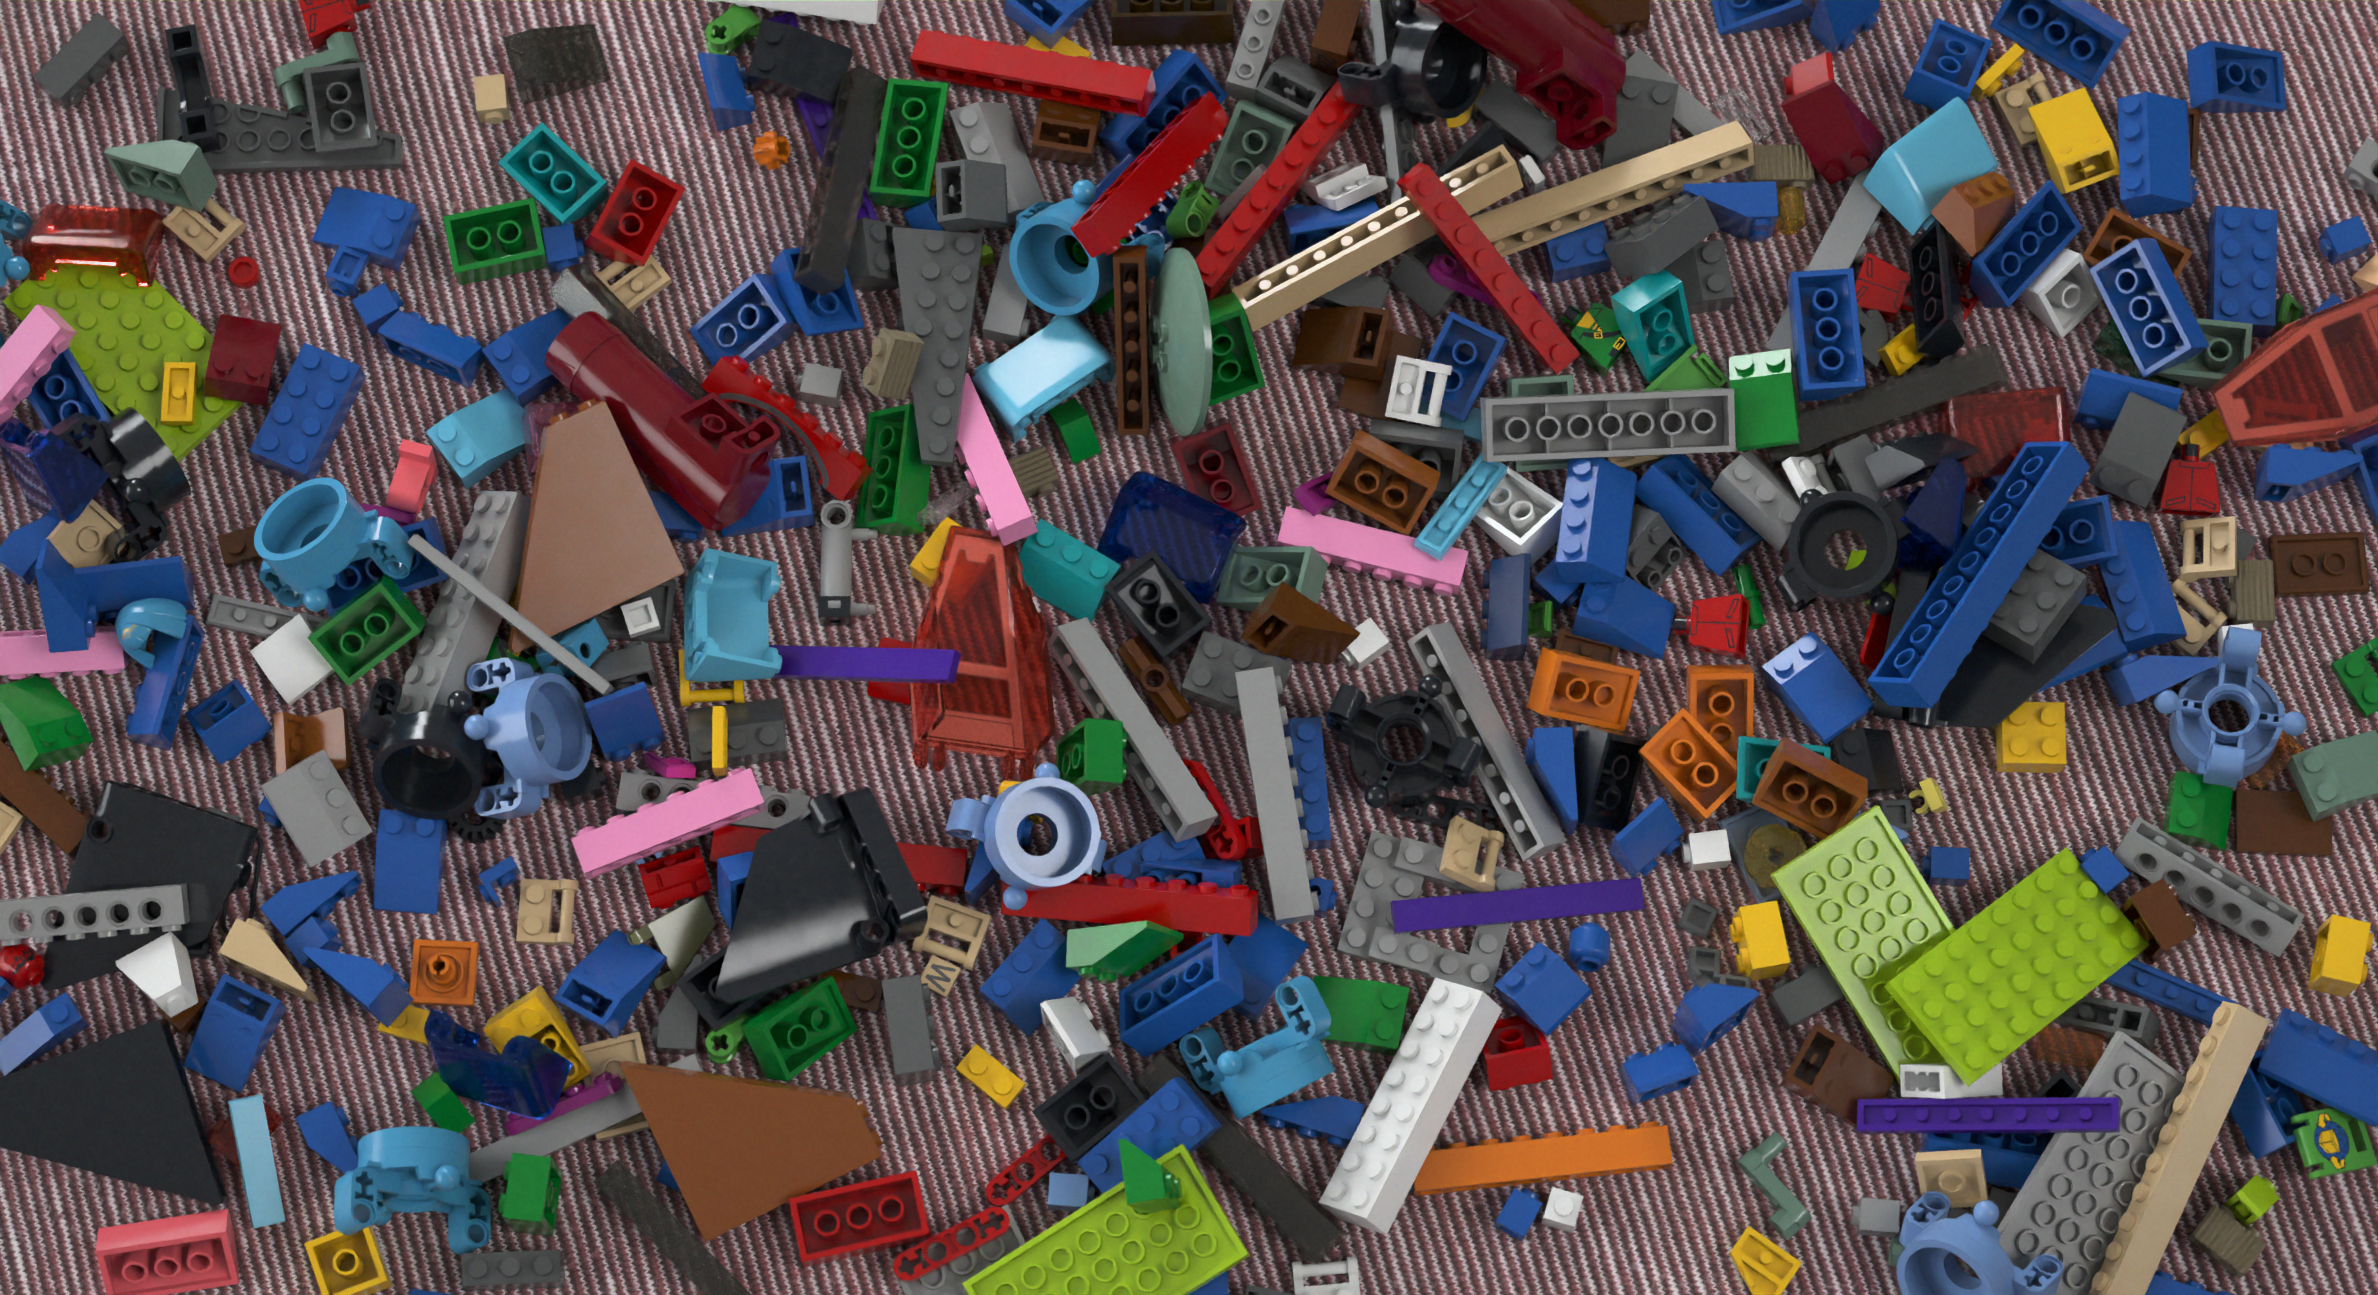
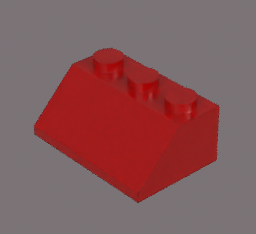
M631 158L584 246L609 260L644 267L685 188Z

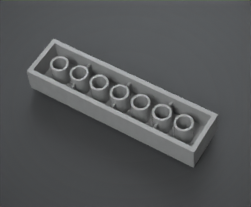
M1732 388L1480 398L1482 460L1486 462L1736 452L1734 389Z
M481 491L480 496L474 503V511L468 525L463 530L462 541L452 561L508 604L520 573L531 499L519 492ZM450 577L441 585L439 598L434 610L429 615L428 625L423 638L419 641L412 665L406 672L397 710L401 713L430 712L436 704L447 706L449 695L458 690L465 691L471 696L473 690L467 685V673L473 665L485 662L502 620L499 615Z

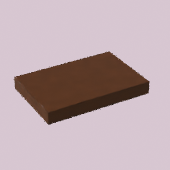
M1394 331L1382 381L1347 376L1337 409L1369 419L1397 422L1398 419L1385 416L1397 355L1418 359L1424 340Z
M2363 532L2269 536L2268 544L2270 560L2273 561L2275 598L2367 595L2370 592Z
M2236 789L2234 791L2235 853L2330 858L2332 856V815L2313 822L2299 792Z

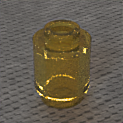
M1797 187L1780 188L1777 191L1778 219L1775 228L1783 234L1793 235L1805 227V197Z

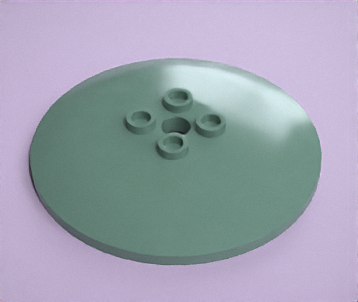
M1172 248L1164 255L1153 286L1149 319V360L1152 363L1157 393L1171 426L1180 436H1194L1203 426L1210 401L1213 365L1211 323L1203 280L1193 256L1184 248Z

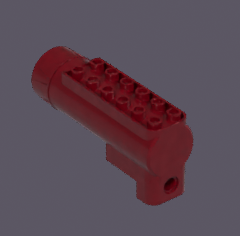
M1417 0L1439 19L1457 28L1516 71V92L1556 120V140L1572 150L1587 149L1612 136L1617 131V95L1625 80V59L1616 51L1615 36L1568 1Z
M588 311L572 320L554 339L545 357L546 368L574 396H577L583 402L595 398L596 402H606L634 464L701 525L709 530L719 531L748 514L749 509L763 494L770 480V467L768 463L780 437V429L772 420L764 414L749 424L714 392L696 401L640 351L625 333L597 311Z

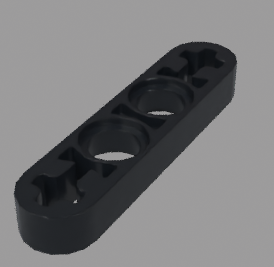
M1438 795L1424 802L1422 816L1416 815L1418 808L1408 807L1407 812L1401 811V806L1391 805L1393 814L1401 820L1448 829L1450 820L1464 810L1472 811L1475 814L1476 821L1474 824L1478 826L1481 823L1482 813H1486L1485 820L1494 822L1496 817H1499L1495 807ZM1432 804H1440L1445 809V815L1440 819H1433L1427 813L1428 807ZM1484 823V828L1489 831L1494 830V825ZM1501 827L1500 832L1506 838L1509 834L1505 827Z

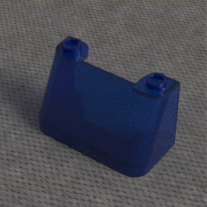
M12 417L10 421L6 420L0 426V448L28 504L38 512L66 524L74 522L110 474L48 429L32 431L15 417Z
M1943 457L1925 485L1916 486L1907 497L1906 501L1910 507L1900 520L1904 523L1910 522L1913 528L1909 533L1912 536L1900 542L1899 568L1902 569L1903 566L1937 572L1958 549L1961 537L1967 476L1963 465L1956 460H1948L1946 457Z
M1137 471L1120 488L1096 551L1116 563L1127 561L1130 557L1139 560L1154 549L1179 580L1186 582L1184 586L1199 604L1204 603L1208 605L1212 601L1242 539L1247 522L1238 514L1154 474Z
M432 1008L424 1026L425 1038L440 1078L455 1095L536 1120L545 1119L552 1114L572 1067V1062L539 1040L520 1035L511 1038L507 1042L501 1056L482 1051L477 1046V1042H479L481 1037L479 1034L460 1026L447 1013Z

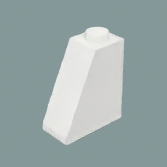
M171 931L115 961L116 966L132 983L168 1016L173 1017L199 1003L188 949Z
M1948 1063L1900 1065L1901 1097L1948 1099L2003 1095L2002 1063L1997 1064L1969 1087H1967Z

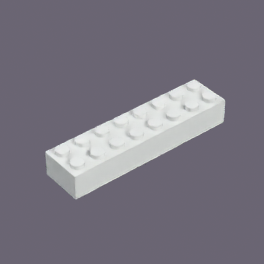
M1438 978L1434 979L1319 1201L1321 1205L1338 1219L1387 1235L1502 1011V1008L1484 991Z

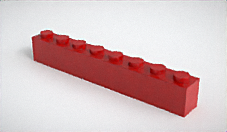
M921 29L910 58L916 77L1146 118L1156 90L1153 71L1141 66L1131 67L1120 65L1113 61L1103 62L1091 60L1084 56L1063 55L1056 51L1046 52L1031 49L1027 46H1012L995 40L984 41L966 35L945 34L938 30L928 31Z
M1211 91L1190 101L1070 228L1091 258L1102 253L1108 256L1119 249L1121 246L1119 241L1130 236L1137 229L1135 224L1143 221L1152 213L1150 208L1158 205L1167 197L1165 192L1181 182L1180 175H1184L1196 166L1194 160L1201 158L1210 151L1209 144L1216 142L1224 136L1225 132L1223 129L1229 124L1231 119Z
M1419 162L1396 182L1547 371L1559 374L1581 355L1429 165Z
M727 825L714 830L710 853L712 868L717 869V859L744 852H754L757 840L773 830ZM896 842L920 894H924L925 890L938 891L939 895L945 897H956L957 893H965L969 859L968 849Z
M1083 873L1077 879L1061 886L1035 891L1025 890L1028 895L1026 905L1020 910H1011L1003 902V893L1010 885L1001 880V914L1104 924L1149 921L1172 930L1251 936L1257 929L1258 891L1249 890V887L1246 885H1231L1229 888L1217 887V884L1213 882L1187 885L1186 881L1180 879H1171L1164 883L1155 882V879L1152 877H1137L1135 880L1124 879V876L1120 874H1107L1104 877L1092 876V873L1091 875Z

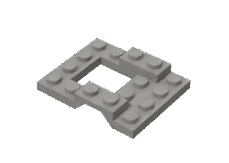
M1371 831L1337 947V953L1369 962L1389 963L1410 969L1427 979H1442L1484 991L1490 996L1511 923L1477 926L1469 955L1439 947L1438 943L1408 935V933L1394 934L1390 902L1419 898L1423 881L1469 894L1481 892L1439 873L1444 848L1404 836L1400 839ZM1476 862L1475 873L1481 875L1483 862ZM1496 866L1493 877L1496 880L1494 891L1521 889L1525 874Z

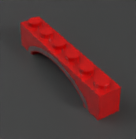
M737 355L721 357L700 387L709 394L714 392L727 405L735 404L736 402L745 403L777 418L801 440L811 454L821 476L818 483L840 501L851 500L872 472V469L866 465L867 460L855 451L850 452L842 445L843 440L836 434L825 432L818 426L820 422L814 416L806 412L803 414L795 407L796 402L791 397L783 393L779 394L771 388L773 384L770 380L760 374L756 375L749 370L750 365L744 359Z

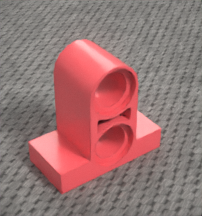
M402 439L399 447L400 460L389 487L386 504L390 508L419 514L430 484L436 483L439 471L432 446Z

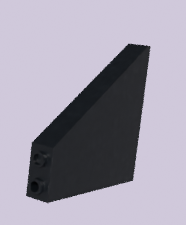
M167 1019L155 1020L0 1077V1148L213 1205H222L230 1202Z

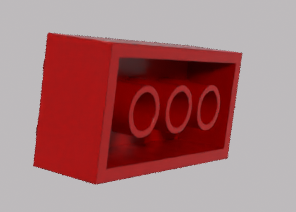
M916 1170L789 1198L804 1268L917 1243L931 1238Z

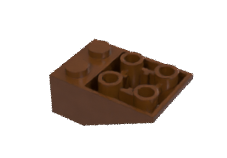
M1041 99L1031 144L1032 158L1093 167L1103 110Z
M1366 306L1305 309L1292 367L1382 381L1395 329L1391 310Z
M1282 581L1252 611L1241 638L1266 655L1329 665L1359 637L1360 632Z
M1815 1023L1780 1085L1857 1128L1858 1099H1884L1896 1077L1846 1040Z

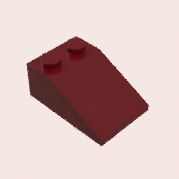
M1833 79L1782 101L1781 107L1809 160L1830 185L1873 167L1883 154L1885 137Z
M220 314L205 375L204 396L267 406L282 324Z
M1225 417L1203 425L1194 436L1178 435L1168 439L1176 464L1204 531L1262 509L1232 426Z

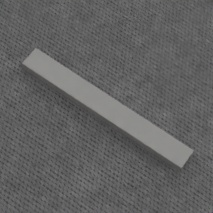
M413 534L407 543L417 553L599 694L605 696L615 692L613 686L418 534Z
M695 1053L665 1066L704 1072ZM629 1083L602 1099L519 1134L510 1135L470 1153V1179L482 1181L483 1185L503 1176L506 1161H511L512 1152L548 1156L642 1114L643 1112Z

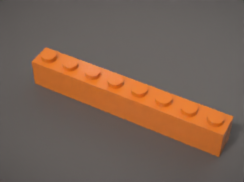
M1651 1121L1639 1124L1640 1128L1627 1129V1125H1615L1608 1127V1132L1595 1133L1594 1128H1586L1575 1131L1576 1135L1563 1136V1132H1550L1544 1134V1139L1531 1140L1530 1135L1512 1137V1142L1499 1143V1139H1486L1480 1141L1479 1146L1467 1147L1466 1142L1448 1144V1149L1435 1150V1146H1432L1412 1185L1413 1196L1670 1169L1673 1162L1668 1126H1659L1658 1121Z

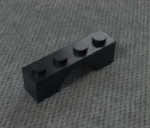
M195 24L166 29L165 34L169 58L174 70L180 97L181 112L179 118L183 141L185 143H195L201 148L202 153L220 150L221 145L202 36Z

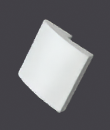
M1350 161L1307 180L1301 188L1320 205L1339 211L1387 189L1388 186L1385 177L1369 175L1366 163Z
M300 613L250 651L270 682L289 705H292L335 672L309 641L308 636L313 629L307 619Z

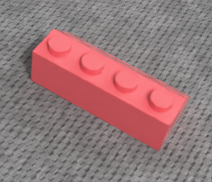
M228 1209L98 1228L95 1252L107 1295H169L239 1284L235 1234Z

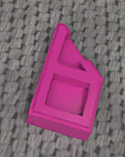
M647 752L644 755V764L665 778H695L696 767L684 758L675 756L660 758L654 752Z

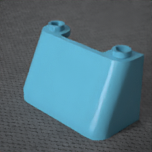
M1955 97L1891 145L1879 157L1862 185L1914 236L1922 229L1927 230L1936 219L1931 211L1952 187L1992 171L1998 173L1996 169L1999 164L1968 106L1959 97Z
M1074 314L1066 316L1055 315L1050 320L1049 325L992 363L985 362L978 366L973 372L975 376L972 379V383L979 396L1015 444L1027 436V432L1024 429L1031 424V421L1034 425L1040 422L1039 417L1086 385H1089L1090 388L1096 385L1095 379L1099 378L1103 384L1111 380L1116 374V361Z
M710 548L705 549L689 572L684 587V673L686 680L703 683L771 679L775 673H779L782 666V656L778 655L777 648L769 647L768 601L773 593L776 594L779 591L781 578L777 575V562Z

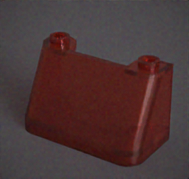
M58 203L47 204L40 209L23 239L21 252L30 265L29 280L45 281L49 269H51V272H58L60 263L117 266L119 276H125L126 272L136 277L137 286L152 287L165 231L162 223L163 219L156 211L150 208L135 209L64 205Z
M2063 387L1954 397L1942 404L1936 421L1938 432H1943L1972 444L1979 451L1977 454L1945 471L1948 490H1957L1958 492L1973 491L1976 489V485L1982 481V478L2004 476L2026 442L2071 443L2068 399L2066 389Z

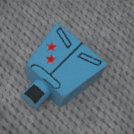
M595 617L551 636L553 640L589 668L609 645V641ZM539 647L536 653V660L544 674L556 673L564 678L575 675Z

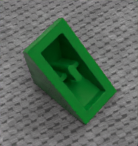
M1076 398L1047 411L1073 465L1102 453L1089 416Z
M434 1072L411 1091L441 1129L461 1134L476 1122L437 1072Z

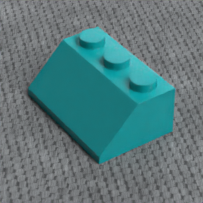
M543 122L498 162V165L562 225L587 217L609 197L607 182Z
M1040 519L1036 525L1038 532L1031 534L1024 543L1009 576V581L1072 618L1079 620L1087 617L1091 623L1109 596L1104 586L1121 574V565L1045 520Z

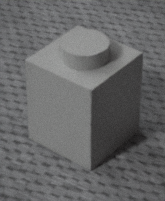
M806 363L804 373L799 372L796 381V390L800 392L801 401L838 408L844 383L843 370Z
M1861 1197L1857 1202V1206H1852L1851 1225L1856 1226L1855 1235L1892 1238L1899 1233V1200Z

